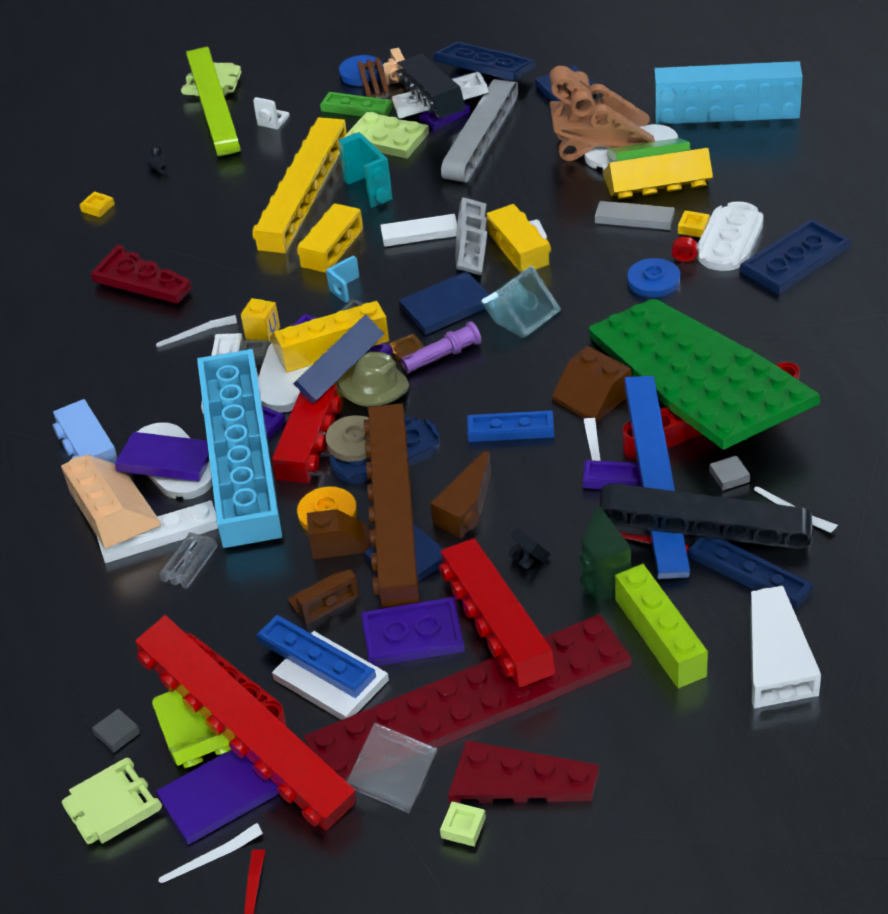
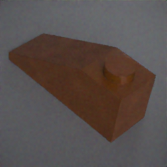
M484 450L430 503L434 525L459 538H462L469 530L476 527L480 520L491 477L490 452Z

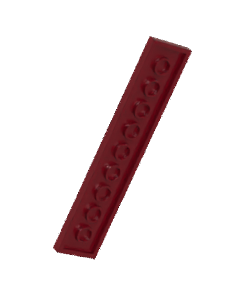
M598 614L544 637L553 652L554 675L519 688L512 676L506 677L500 658L497 656L304 735L305 744L350 785L632 666L631 656L602 615Z

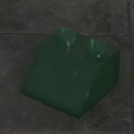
M600 507L594 510L581 541L582 555L579 556L583 569V576L580 577L581 586L586 594L592 595L597 604L615 597V575L631 569V548Z

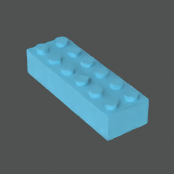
M800 61L655 68L656 124L800 118L803 79Z

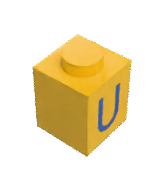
M251 298L241 313L245 339L269 340L271 342L270 336L280 328L276 302Z

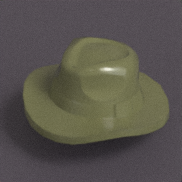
M369 351L365 353L357 363L353 364L338 379L337 383L340 392L348 400L357 405L367 407L388 404L404 395L409 389L407 378L396 368L393 358L384 352Z

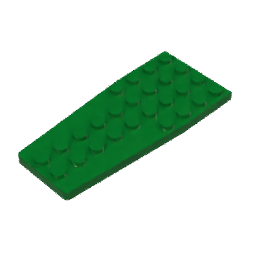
M657 299L636 304L628 310L613 314L609 318L589 327L590 338L614 360L631 368V375L633 377L654 376L658 400L723 450L820 404L819 393L769 360Z

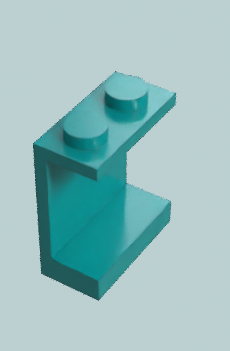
M360 132L339 139L338 144L344 181L349 185L365 178L368 202L371 208L392 200L388 158Z

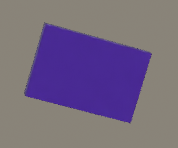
M133 432L115 462V469L118 472L199 482L210 461L207 440Z
M454 597L361 612L368 662L374 666L465 652Z
M230 750L156 790V794L189 845L279 794L277 785L270 778L267 781L262 779L253 769L254 763L246 756L240 758L233 750Z

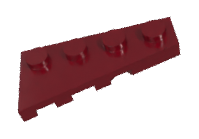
M119 244L90 273L92 282L178 304L192 289L189 279L169 269L162 270L158 268L157 263L151 260L146 262L140 258L139 254L133 251L128 253Z
M466 740L448 793L449 803H461V799H478V803H493V799L513 798L514 802H528L530 798H545L547 802L592 801L600 773L599 765Z

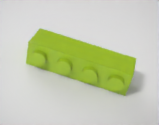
M641 564L616 574V602L676 687L679 689L707 677V649L645 565Z

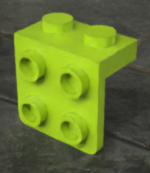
M176 690L165 692L153 698V708L172 759L177 766L183 764L184 768L191 767L202 762L203 755L215 751L216 755H220L232 750L229 746L230 741L222 733L219 736L214 734L205 723L206 718L199 712L196 714L192 713L182 701L183 697Z

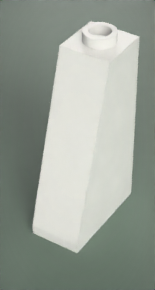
M778 586L752 591L750 631L753 707L759 708L819 696L821 673L784 587Z

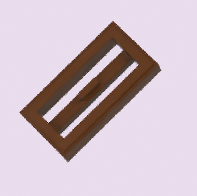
M375 58V62H371V59L366 60L365 64L362 61L357 62L366 97L389 98L390 92L380 58ZM373 68H377L383 93H380ZM365 70H369L375 91L374 95H371Z

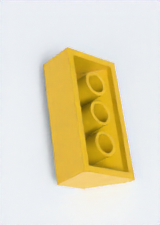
M708 148L610 162L603 171L611 197L618 196V199L631 198L633 193L642 192L644 196L658 193V189L667 188V192L678 191L684 185L699 188L706 186V182L713 178Z
M377 301L365 303L361 306L273 332L270 340L286 373L313 365L365 314L384 333L373 346L388 342L386 315Z

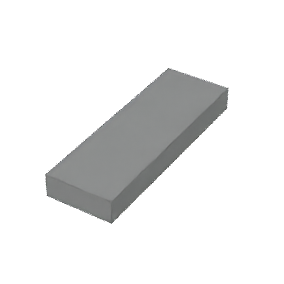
M600 201L595 214V223L670 230L675 215V208Z

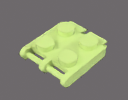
M214 63L224 96L234 92L242 72L240 70L241 67L234 65V63ZM191 72L187 75V83L182 86L181 92L184 95L199 96Z
M124 758L69 789L71 795L62 800L63 807L73 823L76 824L77 829L87 844H91L98 839L103 844L162 808L159 799L153 798L147 790L148 783L146 780L139 778L134 771V763L130 758ZM126 773L129 774L133 782H129L125 776ZM139 793H142L147 801L146 803L142 801L138 795Z

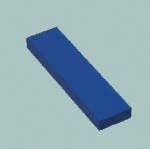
M276 615L256 634L258 643L355 699L376 678V672L373 668L279 615Z

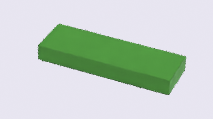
M328 92L320 107L323 112L363 117L366 112L388 116L393 108L392 100Z

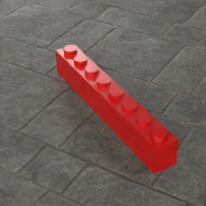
M166 615L135 640L138 651L136 657L141 665L149 671L153 668L160 675L161 683L170 692L176 690L183 697V703L192 713L196 714L199 712L206 718L205 723L214 734L219 736L222 733L230 741L229 746L240 758L246 756L253 762V769L262 779L267 781L270 778L278 786L277 791L281 797L290 804L294 801L302 809L303 817L312 826L316 827L319 825L327 832L356 803V790Z

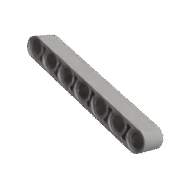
M492 80L488 87L489 93L483 95L443 160L441 167L443 179L468 182L517 99V82Z

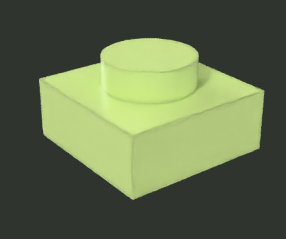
M451 802L440 828L441 838L475 846L486 819L485 810Z

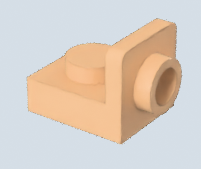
M399 48L390 49L391 59H388V62L383 64L387 85L399 83L396 75V70H399L397 62L405 60Z

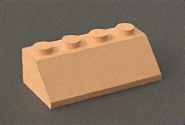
M87 454L82 457H75L68 463L61 465L71 495L105 549L161 526L160 520L129 475L125 472L116 471L114 463Z

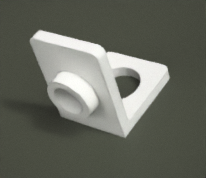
M257 97L253 100L258 126L278 129L289 117V112L276 110L275 102L272 100Z

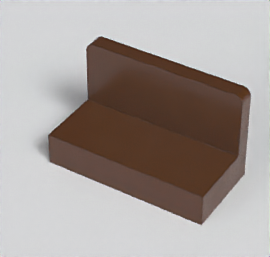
M350 569L344 572H336L289 597V605L305 625H308L360 597L356 575Z

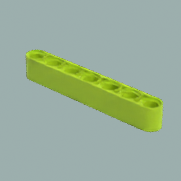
M208 46L186 51L217 156L222 157L241 152Z

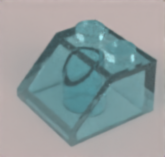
M532 265L510 278L481 300L495 323L522 338L528 336L562 310Z

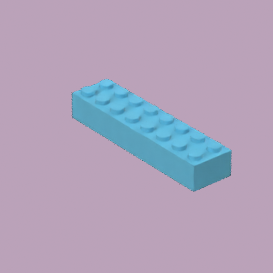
M253 349L197 358L216 518L222 546L226 548L282 538Z

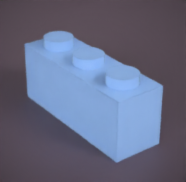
M85 399L53 411L56 423L52 424L57 438L64 439L62 444L68 456L73 454V459L88 454L115 464L117 460L115 448Z

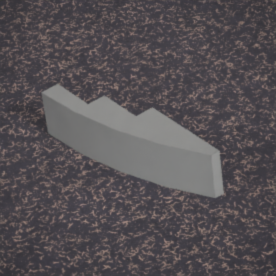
M464 197L460 201L456 232V269L478 275L482 274L487 231H485L487 217H485L486 203Z

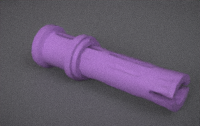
M472 321L467 322L465 327L455 332H446L444 338L401 357V365L404 371L409 374L451 353L459 354L463 348L472 344H480L481 335Z

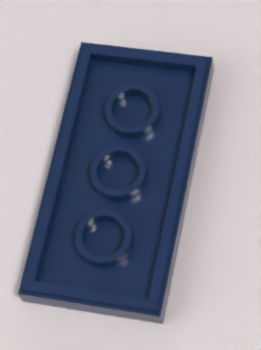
M458 41L434 53L435 62L512 81L535 69V61L533 59Z
M811 218L741 263L739 272L780 295L851 248V240Z

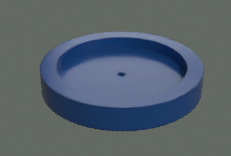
M644 259L636 262L629 268L627 283L629 288L638 295L662 297L671 294L679 287L680 270L674 263L665 259Z

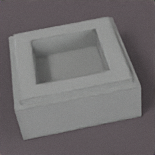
M737 455L709 465V472L722 491L750 482V474Z

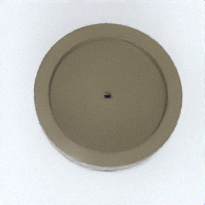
M347 416L335 421L328 428L326 445L328 451L335 458L346 462L367 459L365 441L370 440V436H365L364 419H369L368 417Z

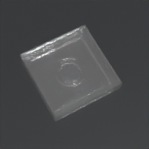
M374 723L347 783L358 792L410 813L437 754V748Z

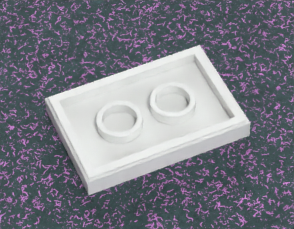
M315 631L311 634L375 670L376 678L356 699L288 659H285L272 672L275 681L340 720L357 714L389 681L387 672Z

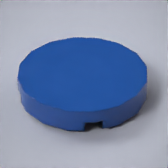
M359 55L343 61L339 66V74L342 81L351 86H363L357 62L362 61L365 64L366 60L370 59L371 62H375L377 57ZM373 68L376 80L378 81L379 75L377 72V68ZM365 70L367 81L369 82L371 81L369 70Z

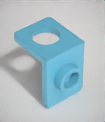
M351 256L326 270L329 291L345 303L349 302L347 283L359 277L358 263L355 256Z

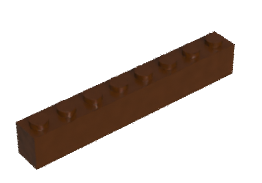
M403 403L368 407L369 419H364L365 436H370V440L365 441L366 457L371 458V462H366L368 480L372 479L373 483L367 484L369 502L374 501V506H369L368 509L370 524H375V529H370L371 547H376L377 551L371 553L373 571H378V576L372 577L374 596L380 595L382 608L420 603L407 432Z

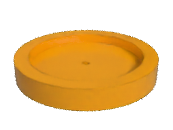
M339 487L315 489L306 494L298 504L297 514L299 522L308 531L307 513L338 509L356 518V501L351 493Z

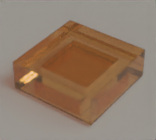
M414 334L390 343L392 353L399 361L401 357L425 347Z

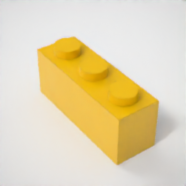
M334 203L297 246L301 267L326 273L328 268L334 266L363 230L361 210Z
M514 204L486 213L488 234L521 274L549 265L550 244L546 238L544 239L539 234L537 227L527 220L524 212H520Z

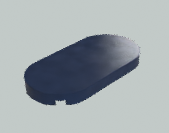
M405 417L409 466L430 458L439 448V430L430 420L424 419L422 421L417 420V417ZM330 455L331 470L341 481L353 484L372 481V479L368 480L366 462H371V458L346 462Z

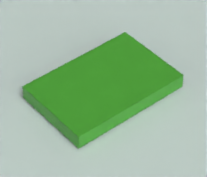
M674 138L607 148V153L610 159L617 162L690 151L691 149L689 141Z

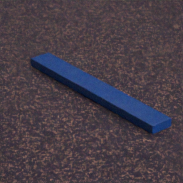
M654 376L625 377L624 387L641 486L675 491ZM649 530L657 579L689 577L690 569L683 534Z

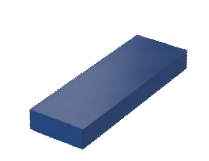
M553 411L467 415L468 442L554 437Z

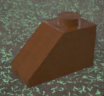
M338 509L307 513L308 536L313 560L360 554L371 548V527L366 523Z

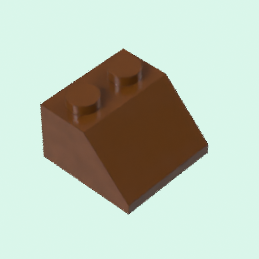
M587 346L569 360L552 394V400L585 419L595 418L597 423L626 399L624 380L625 377H631V368Z

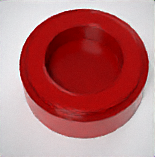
M690 237L677 238L672 243L671 254L677 261L690 262L698 255V244Z

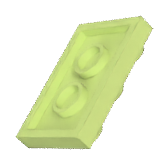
M366 112L344 137L360 132L381 153L408 159L429 134V127L415 121H406L396 117L379 115L374 112Z

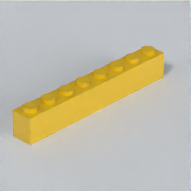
M318 117L314 126H311L306 140H303L302 147L295 154L294 161L287 168L286 175L279 182L278 189L271 196L270 203L266 210H263L258 224L253 228V239L256 240L258 250L278 253L287 252L340 155L338 140L344 138L347 134L345 120Z

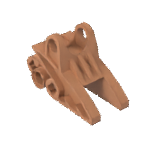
M557 66L551 70L549 76L551 90L561 100L551 101L550 109L554 132L562 140L559 145V154L562 159L566 161L576 160L596 146L614 148L655 141L652 134L640 128L650 122L647 113L637 107L635 108L633 104L622 99L621 96L610 91L602 84L590 86L589 78L584 72H574L565 66ZM596 93L598 95V93H601L602 97L593 99V94ZM567 146H574L576 148V151L572 154L563 152Z

